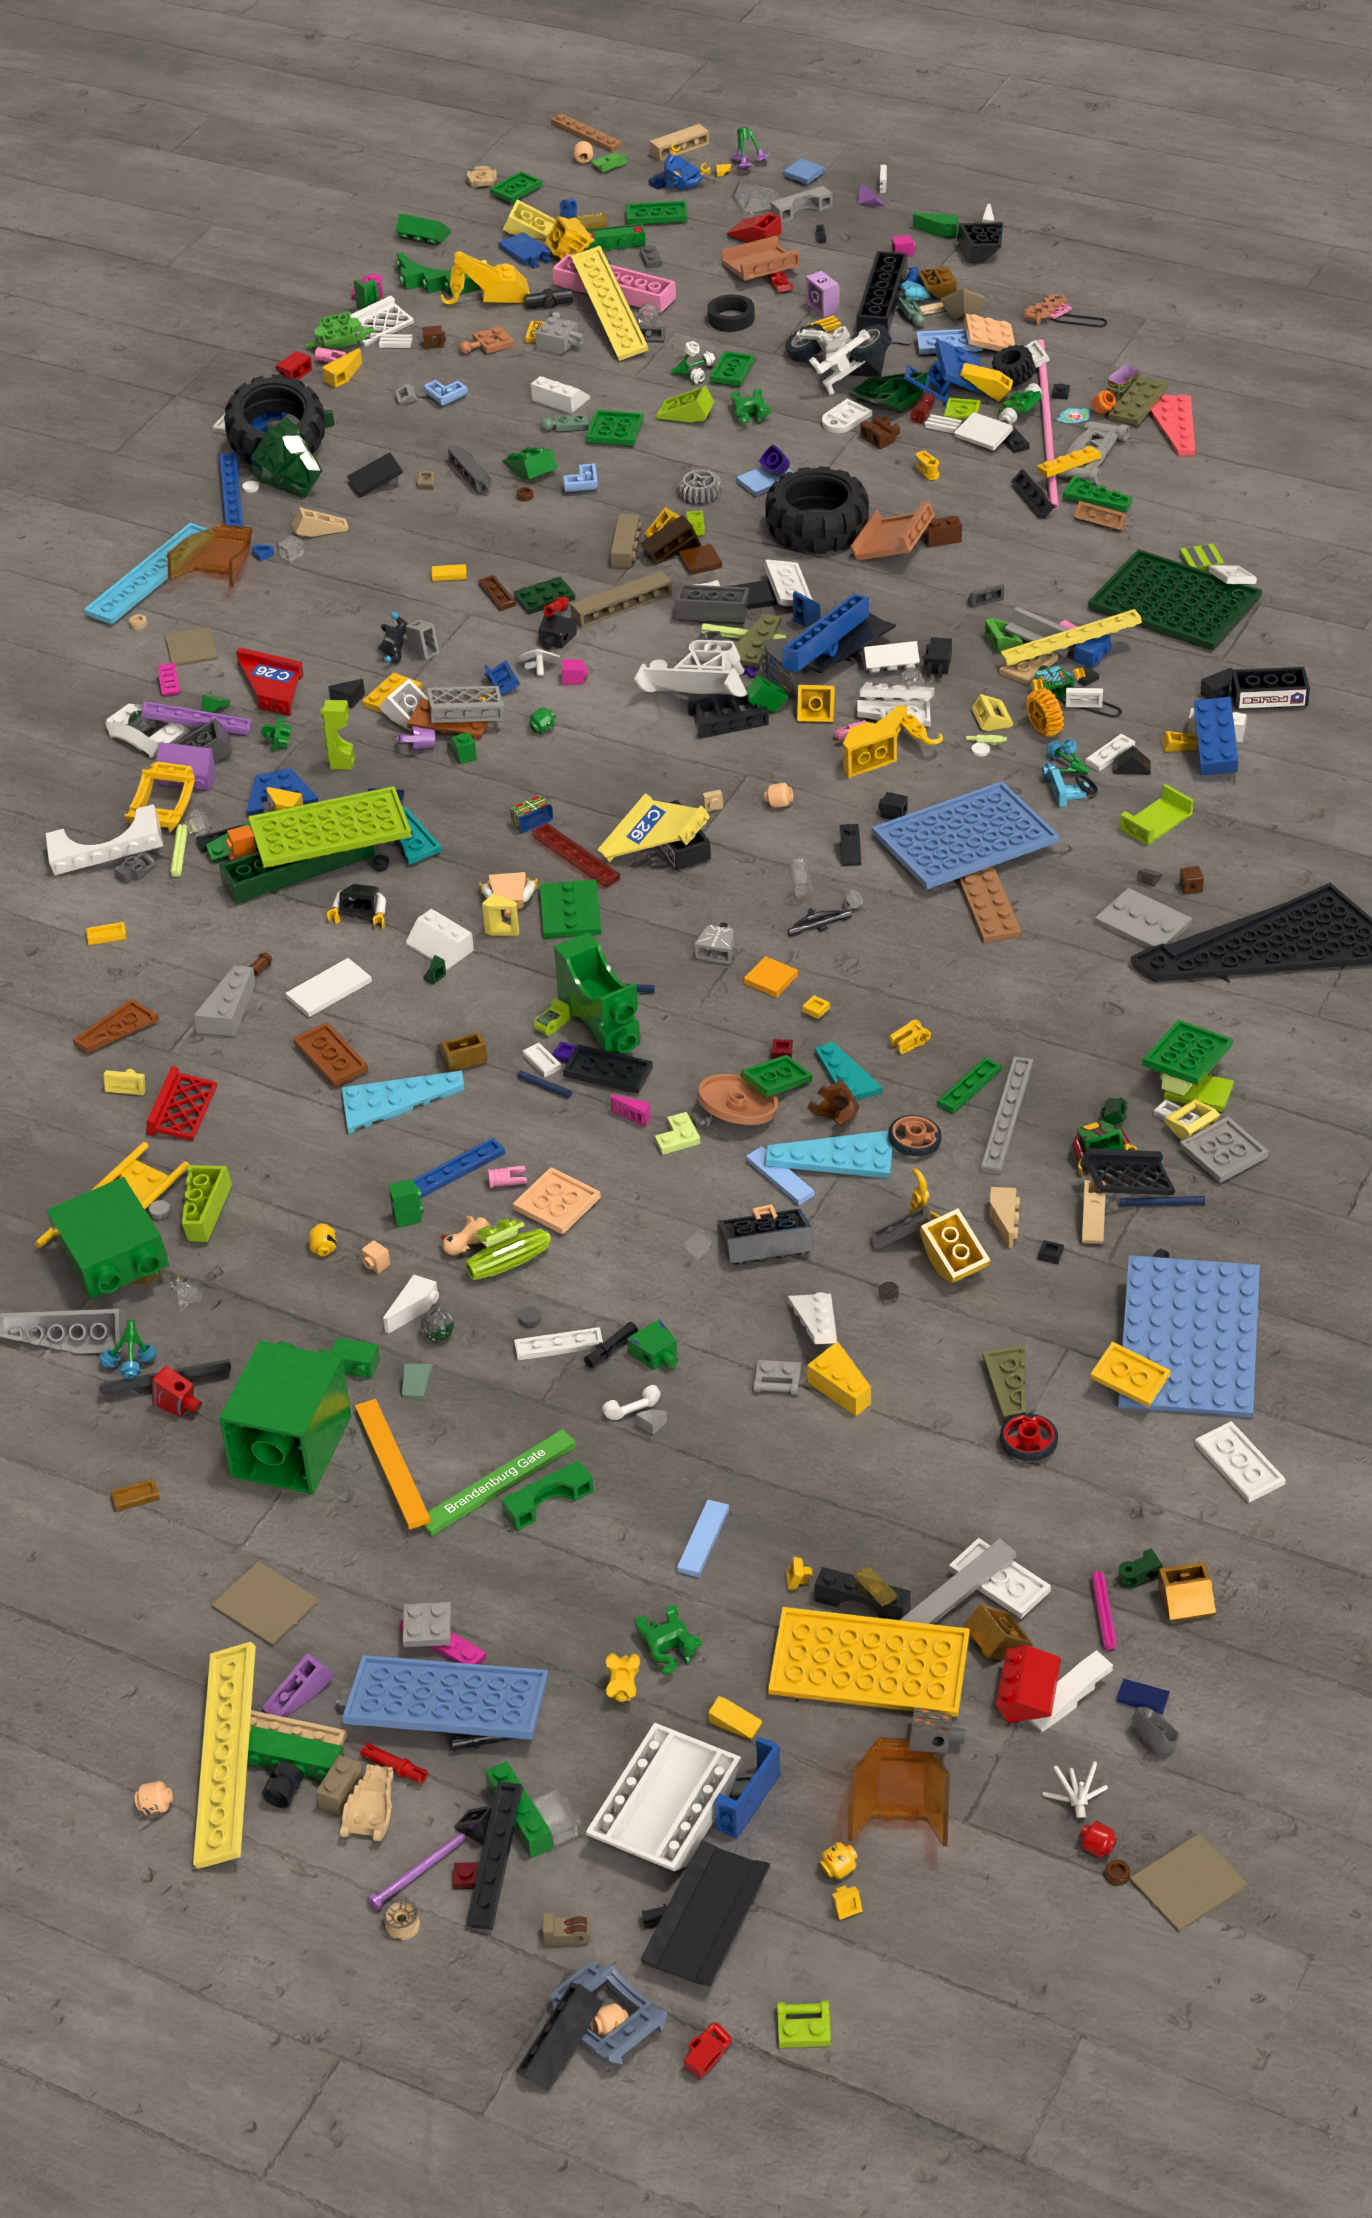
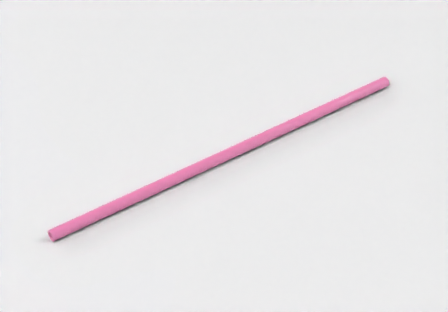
M1042 339L1038 340L1037 342L1045 351L1044 341ZM1044 363L1038 369L1042 391L1041 405L1046 461L1054 460L1047 367L1046 363ZM1056 475L1048 477L1049 499L1055 505L1053 510H1057L1059 507Z

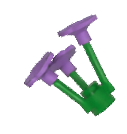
M749 127L737 129L738 149L737 154H733L731 159L741 161V164L736 165L735 168L754 167L753 164L747 163L749 155H745L744 140H748L749 136L754 143L758 155L753 160L754 163L770 155V152H762L754 138L753 131L749 130Z

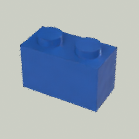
M1105 634L1100 638L1086 640L1084 643H1078L1074 649V662L1093 668L1111 651V635Z

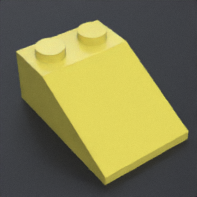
M516 200L503 230L514 236L524 232L531 238L546 239L555 219Z

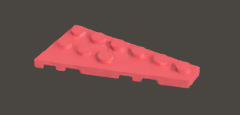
M1191 395L1161 396L1149 411L1153 415V420L1160 430L1164 431L1166 439L1170 440L1171 446L1178 456H1195Z

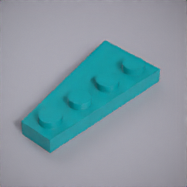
M404 807L403 811L411 829L412 837L401 839L399 842L408 864L411 865L442 852V847L409 809Z
M834 1042L815 1047V1054L832 1083L835 1084L841 1079L850 1088L856 1100L883 1093V1087Z

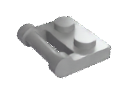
M758 1360L754 1392L761 1393V1390L791 1392V1395H798L802 1369L801 1362Z

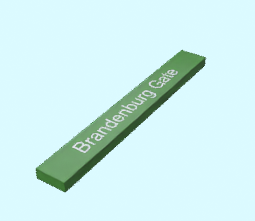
M563 1429L428 1511L431 1523L422 1527L431 1536H434L574 1449L576 1441Z

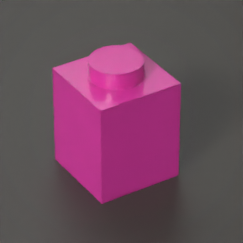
M910 235L892 237V252L908 253V257L913 256L916 244Z
M584 659L562 660L563 685L584 684V677H588V667L584 666Z

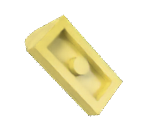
M982 694L979 695L972 706V710L982 730L992 731L1013 726L1012 719L1002 700ZM993 709H999L1001 716L995 715Z
M493 893L482 903L485 933L491 936L519 935L517 903ZM501 909L510 910L511 925L502 922Z
M1194 1099L1164 1118V1122L1182 1141L1216 1123L1220 1114L1214 1108ZM1194 1109L1201 1116V1118L1188 1126L1177 1121Z

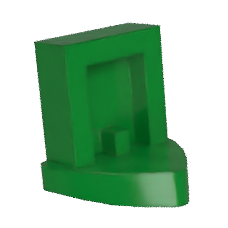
M202 695V709L204 712L215 713L219 707H229L230 700L217 695Z

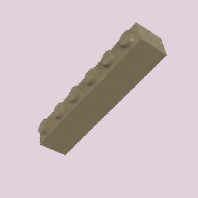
M662 571L576 601L570 604L571 618L576 619V623L581 628L669 597L672 595V581Z

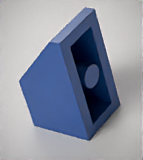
M935 361L927 374L935 381L934 384L940 394H943L951 382L943 379L939 361Z
M794 591L793 621L807 628L820 619V604Z

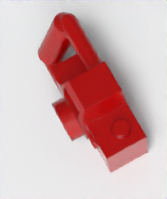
M712 2022L699 2037L695 2036L688 2044L689 2054L684 2059V2068L701 2079L717 2060L723 2056L725 2050L732 2043V2037L719 2023ZM713 2032L720 2040L712 2036L711 2033Z

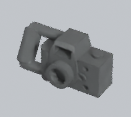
M147 851L140 852L135 856L127 857L124 863L114 869L115 876L125 884L132 879L139 880L145 876L144 873L156 866V861Z

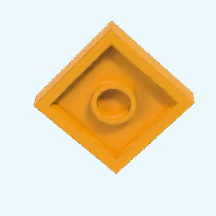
M765 956L744 977V984L777 998L798 976V970Z

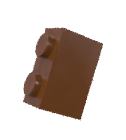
M958 516L934 518L931 520L923 532L928 547L962 542V524Z

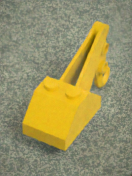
M458 251L453 255L455 265L452 266L450 275V288L453 298L446 300L442 294L441 300L448 305L458 301L459 294L464 288L465 273L480 286L483 302L525 303V295L530 294L527 279L513 265L502 264L493 267Z
M899 705L876 724L866 722L850 728L843 742V772L848 778L897 762V736L902 727L914 739H919L926 745H938L942 742L943 736L939 733L938 739H929L926 728L914 715L907 714L906 706Z
M917 1168L911 1170V1173L916 1175L919 1186H916L912 1192L911 1208L908 1209L909 1213L926 1206L927 1199L930 1197L927 1191L926 1180ZM959 1209L943 1216L931 1211V1221L921 1226L920 1234L928 1259L939 1276L953 1283L989 1266V1257Z

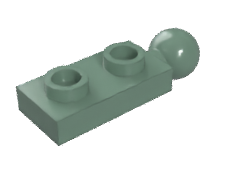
M898 298L897 304L909 320H913L915 326H923L925 317L913 299Z
M561 415L554 417V421L551 418H544L541 421V427L546 431L551 430L553 427L556 428V431L589 429L587 415Z

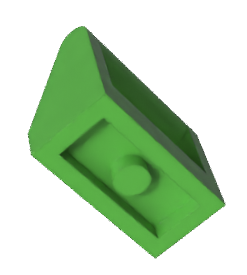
M993 618L985 619V635L997 653L1024 644L1020 637L1010 632L1008 633L1011 638L1003 636L1001 632H1005V627L1010 623Z

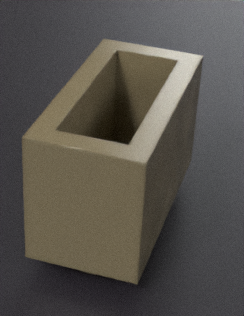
M341 1755L337 1757L316 1791L320 1810L341 1817L349 1794H353L355 1785H358L360 1779L363 1780L360 1762Z

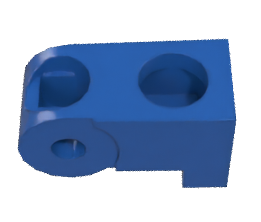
M575 199L562 200L559 205L561 210L560 217L567 219L576 218L577 202Z

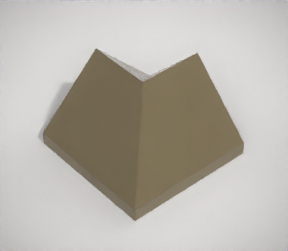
M965 288L941 298V302L952 320L966 314L978 315L986 301L985 296Z

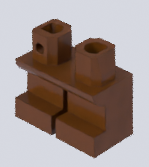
M875 416L870 423L866 420L860 422V437L869 443L871 442L872 445L880 450L894 443L895 436L900 434V426L897 424L891 426L889 419L886 417L880 419Z

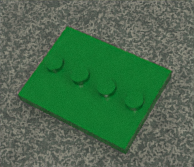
M596 879L540 884L544 939L577 937L587 932L591 935H602Z
M1177 1020L1143 1058L1142 1065L1198 1086L1233 1046V1039Z

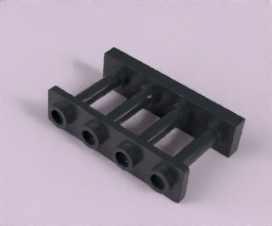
M711 694L687 700L688 714H697L699 718L697 720V735L699 739L769 725V710L767 706L758 708L757 704L752 705L747 700V695L738 697L732 694ZM749 704L751 709L741 711L739 705ZM731 707L734 713L724 715L721 709ZM714 711L716 717L706 718L704 713Z

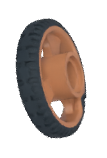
M905 1115L892 1122L889 1127L888 1138L891 1145L900 1153L918 1157L935 1152L940 1146L942 1134L938 1125L934 1121L929 1120V1118L920 1115ZM900 1127L905 1129L904 1139L899 1140L896 1136V1131ZM924 1141L929 1142L930 1144L924 1146Z

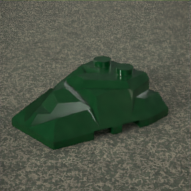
M285 418L275 428L268 429L251 457L253 462L251 466L252 473L263 483L306 498L323 470L314 454L308 450L307 442L300 436V429L288 418Z

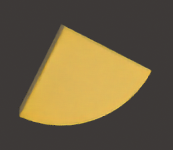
M731 164L716 165L717 177L724 176V173L731 171Z

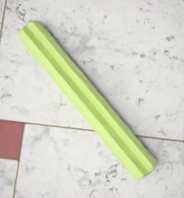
M179 824L176 830L170 869L172 877H179L182 871L187 837V826L185 824Z

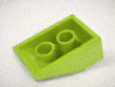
M703 386L664 400L656 417L657 419L690 423L702 422L707 418L714 400L707 387Z

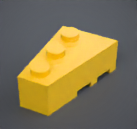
M838 1341L807 1365L808 1383L854 1416H857L871 1405V1386Z

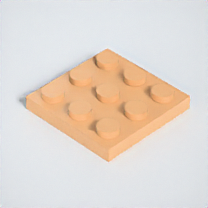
M975 314L965 315L964 322L969 345L995 351H1001L1003 348L1015 345L1012 327L1008 322L983 318Z
M551 1167L513 1203V1210L563 1235L601 1198V1193Z

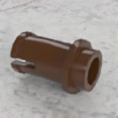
M267 952L260 953L259 958L249 966L253 967L254 976H257L266 966L271 965L273 959Z

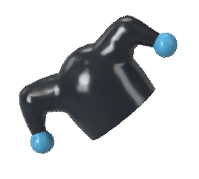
M392 612L391 618L395 619L398 625L396 627L387 624L381 625L382 630L386 633L382 643L378 646L380 651L390 655L385 656L384 661L386 663H398L401 661V649L404 644L403 636L406 632L405 627L408 625L405 620L398 616L397 612Z

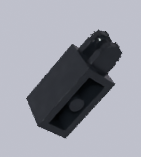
M931 637L930 644L926 645V655H924L927 676L931 677L932 673H937L938 677L948 674L952 656L951 638Z

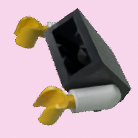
M352 884L337 893L332 905L333 909L327 912L329 923L333 918L336 924L340 922L338 911L376 914L373 917L374 929L378 923H381L382 929H384L383 915H385L386 899L379 893V887Z

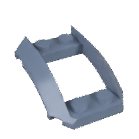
M587 1963L550 1993L554 2010L570 1983L581 1984L590 1992L596 1990L597 1987L604 1983L634 2014L603 2039L587 2029L581 2041L608 2061L622 2065L624 2064L621 2057L653 2030L657 2029L661 2033L663 2032L667 2018V2011L665 2009L657 2008L653 2001L637 1991L617 1972L611 1963L606 1967L599 1966V1963Z

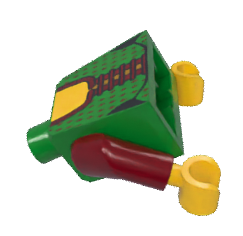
M1105 1121L1083 1124L1077 1128V1135L1074 1137L1072 1144L1076 1160L1079 1161L1078 1173L1080 1176L1083 1173L1080 1162L1087 1148L1138 1150L1135 1146L1129 1145L1130 1141L1121 1127L1114 1126Z

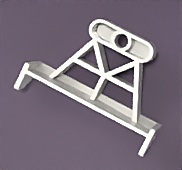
M695 640L688 647L690 653L673 669L648 668L645 664H642L634 679L638 687L645 692L673 691L697 694H732L738 697L747 695L746 689L739 677L744 673V668L740 663L738 650L732 641Z

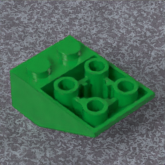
M526 447L521 449V453L517 454L514 452L508 454V458L502 460L504 464L522 479H531L558 468L552 449H545V447Z

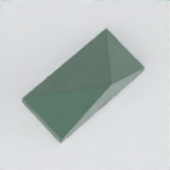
M413 1362L404 1364L402 1398L424 1399L432 1364Z

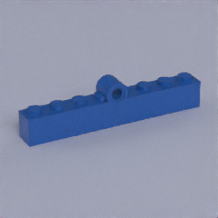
M852 594L783 647L782 668L788 669L791 672H799L820 654L833 657L838 650V640L869 617V597Z

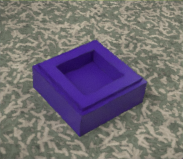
M561 1041L552 1053V1056L558 1061L568 1063L577 1046Z

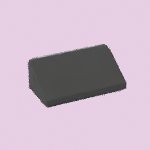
M638 326L646 342H664L666 335L665 327Z
M1004 584L973 591L970 593L967 602L971 607H976L1003 600Z

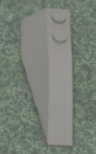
M125 1308L0 1313V1337L77 1354L101 1353L106 1349L113 1350L126 1328Z

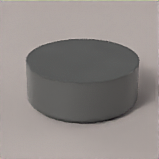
M535 1307L523 1308L519 1313L520 1324L528 1328L537 1326L541 1321L540 1311Z

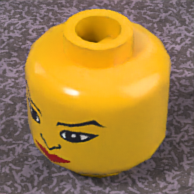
M837 1842L821 1853L822 1860L819 1863L830 1879L834 1877L840 1880L856 1869L854 1859L858 1856L850 1844L845 1846L843 1843Z

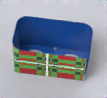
M541 795L510 808L512 824L522 833L549 823L553 819L552 805Z

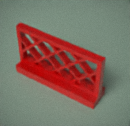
M171 1066L147 1119L146 1135L154 1137L157 1132L194 1141L216 1091L218 1082L179 1073L178 1067ZM185 1081L190 1082L191 1085L182 1087L180 1083ZM206 1086L210 1087L211 1089L202 1092L200 1090V1087ZM195 1089L198 1094L189 1097L187 1092ZM180 1094L185 1097V1099L176 1101L174 1096ZM202 1099L204 1104L196 1106L193 1102ZM187 1103L192 1107L187 1110L181 1108L182 1105ZM173 1108L179 1111L172 1115L168 1112V1110ZM196 1113L198 1116L197 1118L190 1120L187 1116L189 1114ZM183 1117L184 1120L186 1121V1122L177 1124V1123L175 1122V1119H178V1118ZM169 1121L173 1125L169 1128L161 1126L162 1124ZM189 1126L192 1130L191 1133L182 1132L181 1129Z

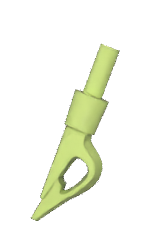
M977 735L966 736V740L999 745L1007 741V737Z

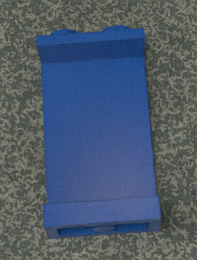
M759 1736L756 1739L758 1770L738 1800L735 1801L720 1793L714 1800L716 1830L738 1839L781 1775L780 1746L771 1740H765Z

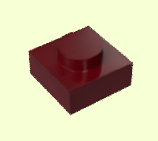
M773 1039L772 1059L785 1055L792 1058L793 1040Z
M479 1862L454 1863V1889H474Z

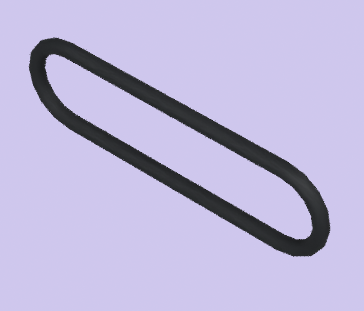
M1065 313L1061 316L1103 320L1105 324L1096 325L1053 319L1059 323L1104 327L1107 325V320L1104 318Z

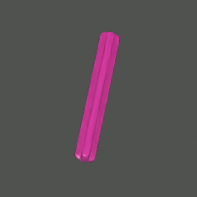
M1101 1571L1093 1572L1092 1584L1103 1647L1105 1650H1114L1117 1642L1105 1575Z

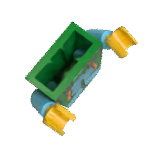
M1042 665L1035 673V678L1031 682L1030 692L1046 688L1055 695L1056 699L1066 697V688H1074V682L1085 677L1082 667L1077 668L1071 674L1064 671L1060 666L1048 668L1046 665Z

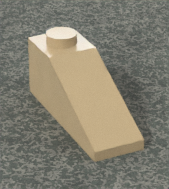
M300 507L292 523L295 533L300 536L309 537L343 532L349 529L344 518Z

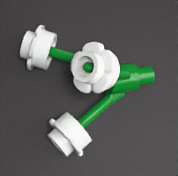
M687 342L685 347L687 354L675 368L671 369L673 375H690L691 380L698 384L705 378L704 371L701 368H695L690 372L689 368L702 363L706 367H712L715 357L713 353L706 351L705 354H702V360L687 364L686 360L689 356H695L700 351L699 345L696 342Z

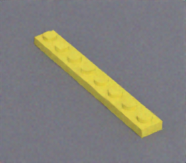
M1133 609L1001 651V656L1007 665H1014L1026 659H1033L1042 654L1065 649L1070 645L1084 643L1086 640L1100 638L1108 633H1116L1127 627H1134L1142 623L1141 616Z

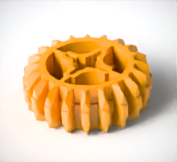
M1046 688L1034 690L1027 696V705L1025 706L1031 726L1038 733H1041L1042 736H1055L1057 733H1060L1062 726H1064L1061 705H1059L1058 699L1055 698V695Z

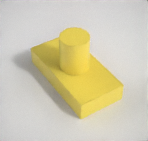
M127 1069L125 1072L106 1070L104 1073L105 1092L144 1095L146 1092L145 1074H138L133 1069Z

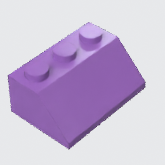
M159 743L156 762L191 766L195 776L193 789L207 791L211 789L216 779L211 748ZM157 779V783L160 785L184 787L183 782Z

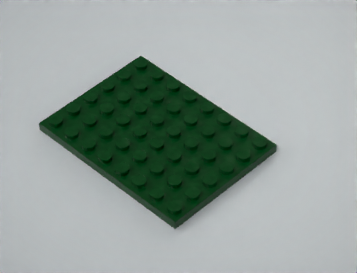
M1138 549L1088 601V608L1111 616L1135 609L1141 616L1142 621L1138 625L1214 650L1262 596V590L1246 584H1226L1210 572Z

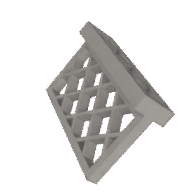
M499 686L427 688L431 723L503 721L504 703L501 700ZM483 696L486 698V700L482 701L479 698ZM447 698V699H449L450 701H449V702H446V701H444L443 699ZM462 698H466V699H468V701L465 702V701H463V700H461V699H462Z

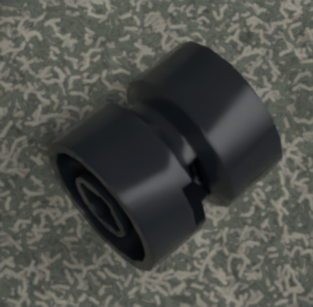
M278 1762L275 1764L269 1776L270 1779L266 1782L261 1794L263 1799L270 1805L278 1808H287L290 1806L296 1794L295 1790L299 1788L304 1776L297 1766L288 1762Z

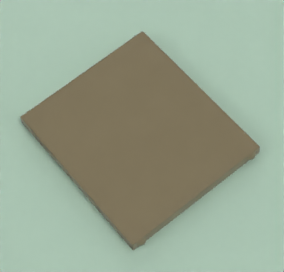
M210 627L165 634L171 663H175L176 666L217 659Z

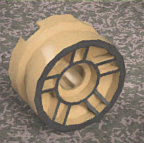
M397 1900L386 1907L383 1916L386 1932L390 1937L407 1940L416 1935L420 1928L418 1909L414 1903L408 1900Z

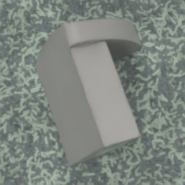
M892 324L890 331L892 341L890 342L910 344L912 327Z

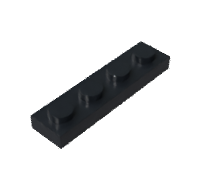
M1021 469L1011 482L1039 516L1045 519L1054 509L1055 505L1030 475Z

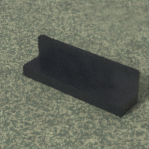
M570 1983L515 2072L523 2078L533 2080L543 2089L550 2090L602 2006L603 2001L581 1984Z

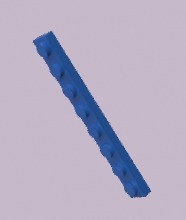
M236 452L219 454L227 534L244 532Z

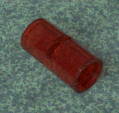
M924 392L919 397L910 413V417L915 423L920 424L926 420L936 401L933 394Z

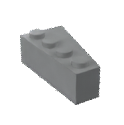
M237 965L232 967L194 1014L197 1033L235 1037L256 986L253 967Z

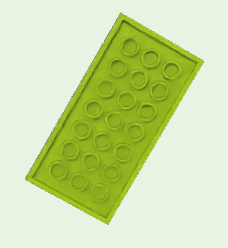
M395 786L248 816L264 868L412 837L411 829Z

